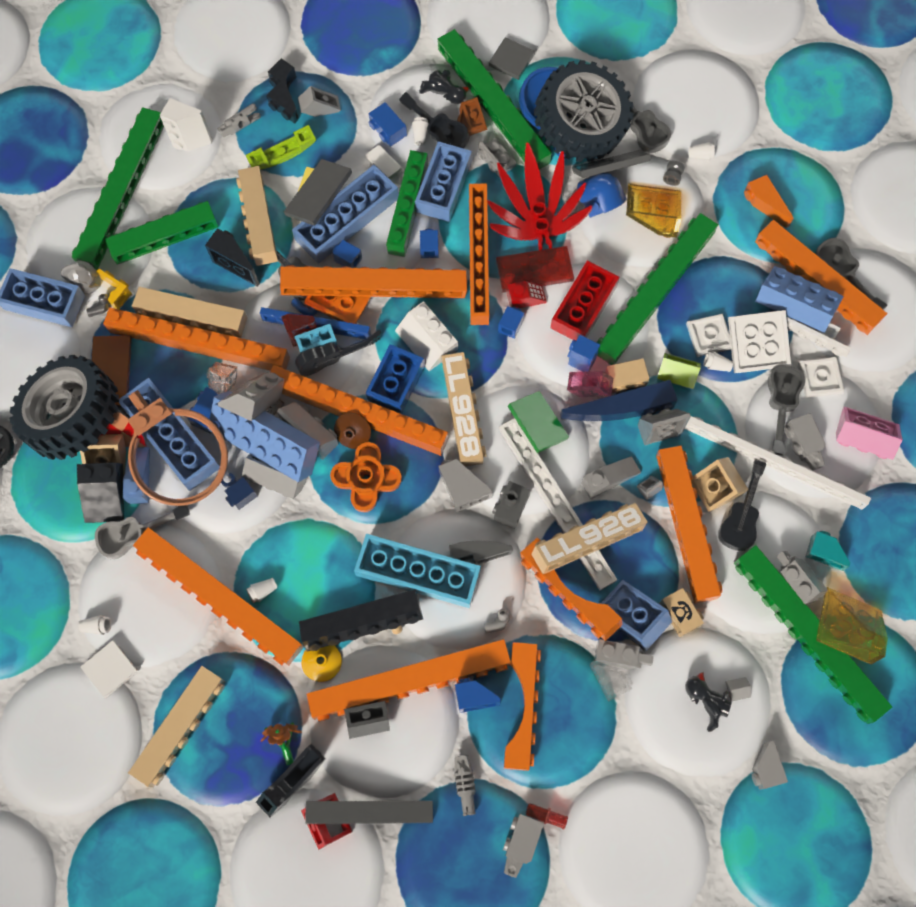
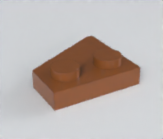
M478 97L462 102L457 121L466 126L469 135L487 130Z

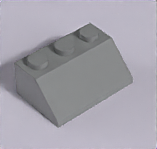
M266 372L244 383L219 401L218 406L252 421L281 399L284 379L275 373Z
M294 402L279 408L277 414L280 420L320 442L317 456L322 460L338 445L336 433L330 428L328 430L324 428V423L318 417L313 418L309 414V409L303 404L300 406Z
M250 454L245 459L242 477L250 482L262 485L268 490L276 491L292 499L302 491L307 480L305 478L297 482Z

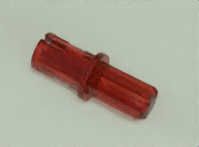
M529 803L526 809L527 816L543 821L545 825L549 823L563 830L568 820V816L550 811L551 808L545 809Z

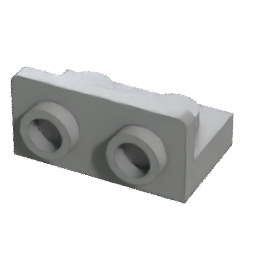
M496 138L486 144L482 141L479 143L478 155L488 163L490 170L499 177L497 163H500L506 172L516 167V161Z

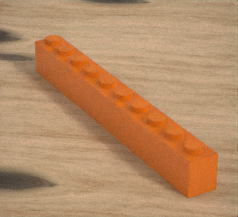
M287 265L281 267L280 270L281 295L465 298L467 279L466 270L460 269L443 270L435 268L433 270H425L423 268L406 269L403 267L397 269H388L386 267L373 269L369 267L351 268L348 266L333 268L331 266L295 267Z
M109 307L103 323L107 330L113 334L121 336L130 335L134 339L271 371L273 365L287 369L290 360L288 350L285 348Z
M273 365L270 373H275L284 379L282 394L337 416L348 412L357 413L367 420L370 429L440 456L448 442L447 431L276 365Z
M149 527L133 544L137 549V555L144 560L147 557L153 562L150 565L159 572L161 569L167 572L165 576L174 583L178 580L183 584L180 588L189 595L191 592L197 595L196 600L205 606L208 603L213 607L211 612L219 618L222 615L228 619L226 623L236 630L239 627L244 632L241 635L250 642L253 639L259 643L257 647L266 654L268 651L273 653L275 656L272 659L281 666L284 663L290 666L304 648L300 642Z
M503 639L317 690L306 695L312 718L314 720L318 719V722L330 719L329 715H345L344 709L383 701L386 704L390 702L389 699L391 698L405 699L410 697L409 693L416 691L417 694L429 692L431 687L437 686V689L449 686V682L456 681L459 683L458 680L476 675V678L488 675V671L496 670V673L508 669L507 666H510L511 661L505 640Z

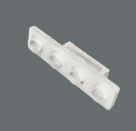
M786 317L788 331L797 333L802 339H809L815 342L821 348L826 347L832 350L837 356L847 357L851 348L835 340L841 329L840 327L830 323L824 333L802 322L799 323Z

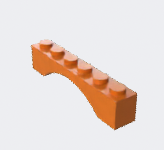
M537 537L520 552L522 565L527 570L532 569L537 580L541 583L545 582L549 586V591L555 597L559 596L563 600V605L568 610L573 609L577 613L576 617L582 624L587 623L591 627V632L598 639L601 637L606 641L623 625L622 618L608 604L591 602L574 594L560 580L555 569L542 574L531 555L535 544L541 541Z
M517 642L512 644L511 666L522 685L524 712L517 733L505 747L504 769L529 771L530 766H534V754L530 753L531 745H535L536 733L532 732V724H536L537 712L533 711L534 703L538 702V691H534L535 682L539 683V670H536V662H540L541 650H537V644Z

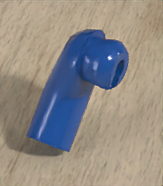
M294 298L291 301V305L303 315L314 316L318 313L312 307L307 308L298 298Z

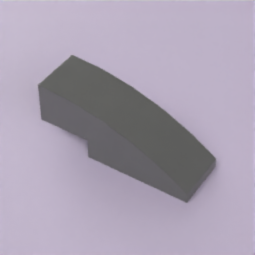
M466 541L449 545L452 558L461 561L473 558L475 565L510 555L513 551L511 545L492 541Z

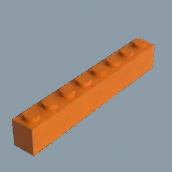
M469 184L471 325H489L487 184Z
M772 220L759 233L755 243H757L760 249L769 253L775 261L780 262L788 272L799 275L810 282L817 283L826 289L836 291L844 296L837 311L846 320L851 321L859 331L868 335L888 314L775 220Z
M682 446L660 449L656 454L694 604L716 600L723 592L720 581H717V566L711 559L712 547L706 540L707 528L705 524L702 525V510L700 506H697V491L695 487H692V472L687 468L686 462H688L686 451H683Z

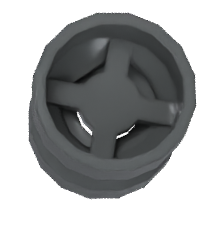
M672 160L668 162L663 181L668 185L677 186L680 184L685 166L679 161Z

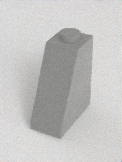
M457 459L445 460L438 466L439 473L456 512L492 498V490Z

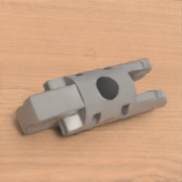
M255 104L249 105L225 120L224 124L217 128L222 137L230 134L233 135L260 119L261 116L257 112L250 115L256 111Z

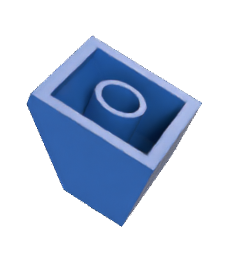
M465 678L458 680L459 684H455L460 713L500 706V697L477 681Z

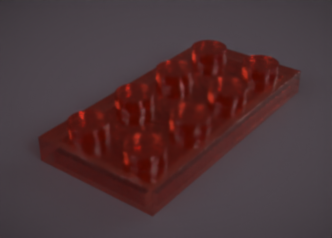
M567 246L496 257L502 293L507 292L508 284L522 281L542 286L574 281Z

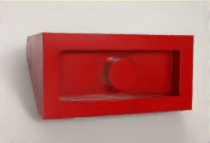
M333 793V794H331V795H329V796H327V797H325V798H323V799H320V800H318V801H339V800H338L336 794ZM306 807L303 810H301L304 819L306 814ZM307 824L318 850L353 832L350 824H340L344 832L331 838L325 824Z

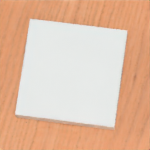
M723 314L687 321V329L697 357L705 356L708 352L712 353L714 351L718 353L731 350L730 334Z
M837 357L798 362L799 370L805 376L803 388L805 398L844 393Z
M113 640L81 666V669L104 698L110 696L138 672L136 667Z

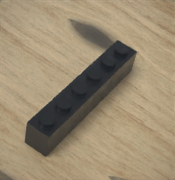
M414 589L299 621L302 644L306 651H317L329 645L335 646L347 640H356L359 637L369 634L374 635L383 630L396 629L401 625L414 624L419 620H423V614L418 595Z

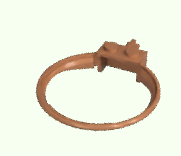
M138 390L131 393L128 397L139 412L127 419L134 429L129 446L128 463L131 475L137 486L151 499L172 506L190 505L209 496L221 483L228 464L227 445L218 427L210 419L198 412L188 409L168 408L161 398L148 405ZM174 412L175 416L190 417L205 424L217 438L221 451L220 468L211 485L203 492L184 499L164 497L151 490L140 477L136 464V452L140 439L137 437Z

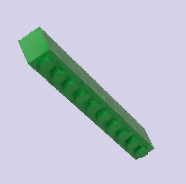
M454 29L437 38L439 52L465 86L469 87L472 95L475 98L478 97L479 104L521 159L525 162V149L528 142L539 170L550 164L552 155L550 148L544 145L540 135L532 129L530 122L523 118L520 109L513 105L510 96L503 92L501 85L495 82L491 72L485 69L481 59L474 55V51L470 46H467L463 36Z
M142 107L140 113L136 115L134 126L129 130V136L122 145V151L115 160V166L108 175V181L101 190V196L94 205L93 213L87 219L85 230L80 234L79 242L72 251L74 261L87 262L98 270L108 249L105 239L115 234L164 128L160 117L161 112Z
M701 213L697 218L693 217L688 224L689 228L687 231L683 230L677 244L673 243L670 246L667 257L663 256L657 264L659 267L656 271L653 269L650 272L646 284L642 283L636 297L632 296L629 299L626 310L619 312L616 317V323H611L605 332L607 333L605 337L598 339L596 342L600 344L598 357L610 365H615L715 234L719 224Z
M757 545L734 562L737 572L741 576L744 575L751 589L761 595L762 602L767 607H771L775 612L776 619L786 625L790 636L795 640L797 639L802 645V650L808 656L811 655L816 661V667L821 672L826 673L830 684L840 690L843 694V699L847 704L855 708L860 720L867 724L874 723L892 708L891 704L811 609L803 603Z

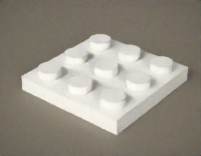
M786 310L728 317L734 373L774 369L778 366H791Z

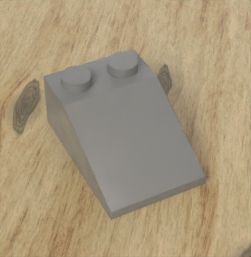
M664 409L659 414L652 415L650 413L643 415L638 422V428L644 445L681 436L691 418L690 413L679 409Z

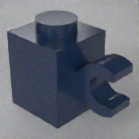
M229 473L231 481L229 483H226L223 479L221 481L222 485L227 488L224 490L228 495L225 499L231 507L236 506L240 510L258 497L244 477L236 481L235 476Z

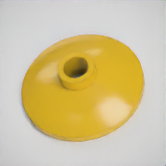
M331 645L322 647L317 651L307 652L305 650L301 661L302 669L314 681H329L340 671L342 665L341 654L337 647ZM323 657L324 663L318 664L317 659Z

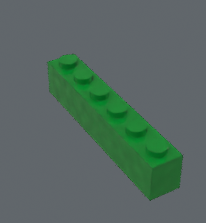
M410 150L386 243L387 253L390 255L406 256L416 216L415 200L428 168V153Z
M206 201L187 209H181L179 212L171 215H165L160 219L148 221L144 225L132 227L125 232L113 234L105 240L113 260L118 265L218 228V224L209 202Z

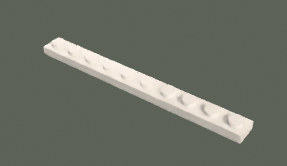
M691 416L685 427L686 430L745 457L763 461L767 464V467L859 509H864L870 502L871 498L860 490L848 488L845 483L835 482L825 474H817L807 466L795 464L790 458L780 457L770 449H762L756 443L740 439L738 435L727 433L717 425L707 424L699 417Z
M514 418L499 426L501 434L563 533L569 532L576 525H579V527L583 526L516 419ZM599 550L579 558L599 591L617 581V578Z

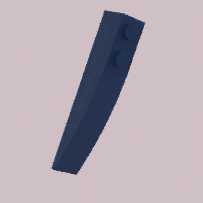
M671 380L561 409L560 417L561 419L576 421L622 420L650 413L654 415L657 411L664 409L672 410L678 400Z

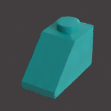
M817 531L811 536L806 558L842 571L850 566V562L837 538L832 537L830 533L825 531Z

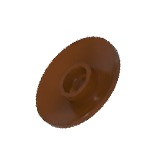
M344 413L335 422L334 432L337 435L336 438L345 447L357 449L360 444L368 442L371 437L369 423L363 416L357 413Z

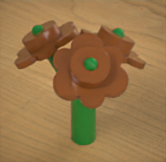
M293 722L286 723V726L276 724L274 727L272 725L265 727V731L262 733L264 737L260 741L263 742L268 738L269 744L274 745L277 743L282 749L286 765H291L294 762L289 747L292 733H302V730H299L298 725H295Z

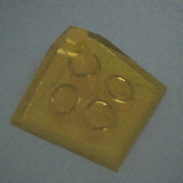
M628 184L626 215L657 235L666 238H677L681 222V191Z
M827 587L828 592L824 594L816 641L871 665L884 658L888 637L882 611Z

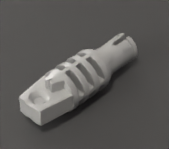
M468 755L455 757L454 774L457 795L461 797L463 816L475 815L473 795H475L476 790Z

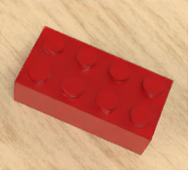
M587 260L553 316L550 328L572 340L577 341L579 335L587 338L617 288L620 277Z

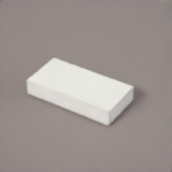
M379 144L365 154L366 158L389 179H392L402 171V167Z

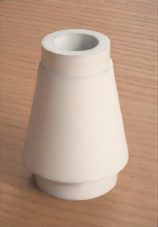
M417 117L412 122L414 144L421 146L425 144L428 132L427 126L429 125L426 118Z
M708 142L689 147V158L705 160L714 158V144Z
M713 351L706 354L703 365L710 370L730 372L733 367V361Z
M271 578L251 584L246 591L251 601L255 603L257 601L260 602L277 589V585L274 579Z
M99 615L80 620L78 628L80 632L104 635L110 631L111 621L108 616Z

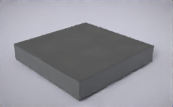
M505 37L489 61V67L519 80L535 55V51Z

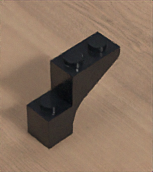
M281 58L268 71L269 82L274 87L267 94L268 105L273 111L277 110L281 113L284 119L290 120L295 124L298 121V115L289 92V87L296 79L294 67Z
M311 743L287 770L262 792L256 801L258 806L269 818L287 804L296 791L311 780L326 758Z

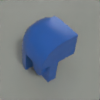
M601 173L586 177L578 182L577 190L586 183V189L580 202L584 203L585 208L592 206V211L589 213L590 218L601 213H607L619 207L627 200L619 180L610 174Z

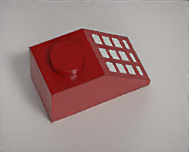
M528 281L507 285V297L510 307L520 309L547 303L542 285Z

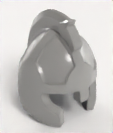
M75 261L61 270L62 277L68 283L78 285L84 294L92 293L99 288L95 283L90 285L94 278L98 277V273L87 262Z

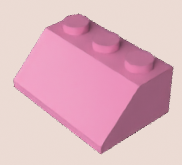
M843 407L836 430V441L843 446H853L861 452H871L882 459L889 458L893 460L903 440L900 425Z

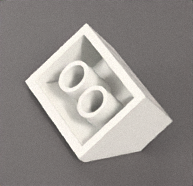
M169 98L160 117L172 145L179 150L191 151L212 144L213 139L202 110Z
M424 301L409 311L395 329V332L415 355L424 358L425 368L428 371L442 363V355L454 354L458 351V341Z

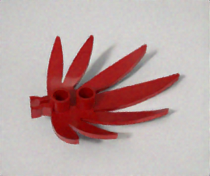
M528 142L525 149V184L531 210H528L522 195L501 164L497 163L502 184L510 201L526 220H521L505 208L487 200L490 208L501 219L514 226L490 223V228L497 233L516 240L537 239L539 251H542L543 238H545V242L550 250L552 249L550 237L570 231L580 224L592 211V206H589L567 218L583 196L586 189V183H584L568 199L558 214L554 216L563 188L564 151H561L554 170L548 197V207L545 206L540 171Z

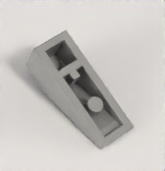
M631 456L585 475L581 483L590 499H593L641 474V471Z

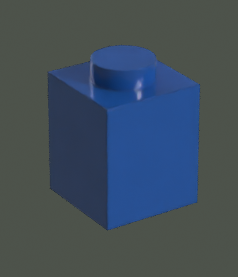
M420 230L421 258H439L438 230Z
M342 240L333 249L334 261L343 267L356 268L362 260L361 249L345 240Z
M507 306L498 324V332L515 339L524 321V312L517 307Z

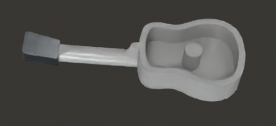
M187 505L178 506L173 509V512L143 525L134 517H128L120 522L103 523L95 531L96 546L103 556L109 559H118L134 547L133 544L148 527L153 529L174 519L184 518L190 515Z

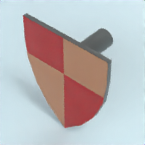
M118 410L117 413L113 414L114 421L107 426L106 429L108 431L105 435L123 434L125 447H129L134 429L127 421L130 416ZM141 434L137 437L140 439L137 448L147 447L145 437Z

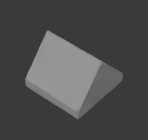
M650 476L637 485V488L644 498L648 500L662 490L663 483Z
M746 677L725 681L730 701L751 698V685Z

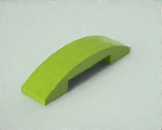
M307 125L294 131L293 137L264 151L262 148L246 154L250 166H259L260 170L286 162L299 155L316 141L310 126Z

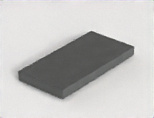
M637 150L573 166L572 170L574 174L585 178L649 162L651 158L649 153Z
M321 159L284 210L285 216L315 226L352 174L351 168Z

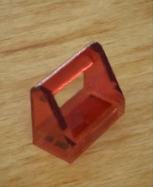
M296 314L281 316L293 347L298 346L295 339L296 335L318 328L313 316Z

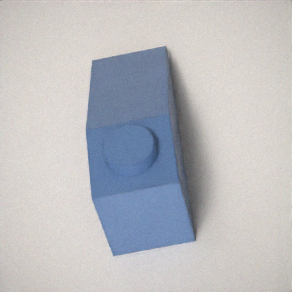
M137 448V469L140 477L149 487L150 448ZM127 460L123 479V499L129 504L149 503V496L135 483Z

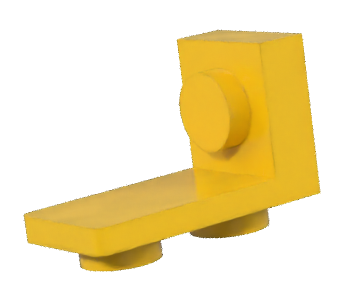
M98 269L96 272L100 278L116 288L110 293L108 301L113 308L120 310L132 295L128 289L129 285L122 279L119 281L115 279V276L106 270L104 272Z

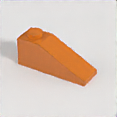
M765 175L748 182L744 194L752 206L785 228L789 227L794 217L769 177Z

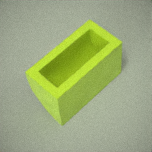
M664 353L657 379L663 381L671 380V383L694 389L701 363Z

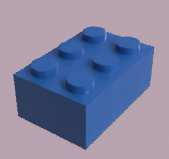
M389 344L366 391L367 400L402 414L424 370V358Z

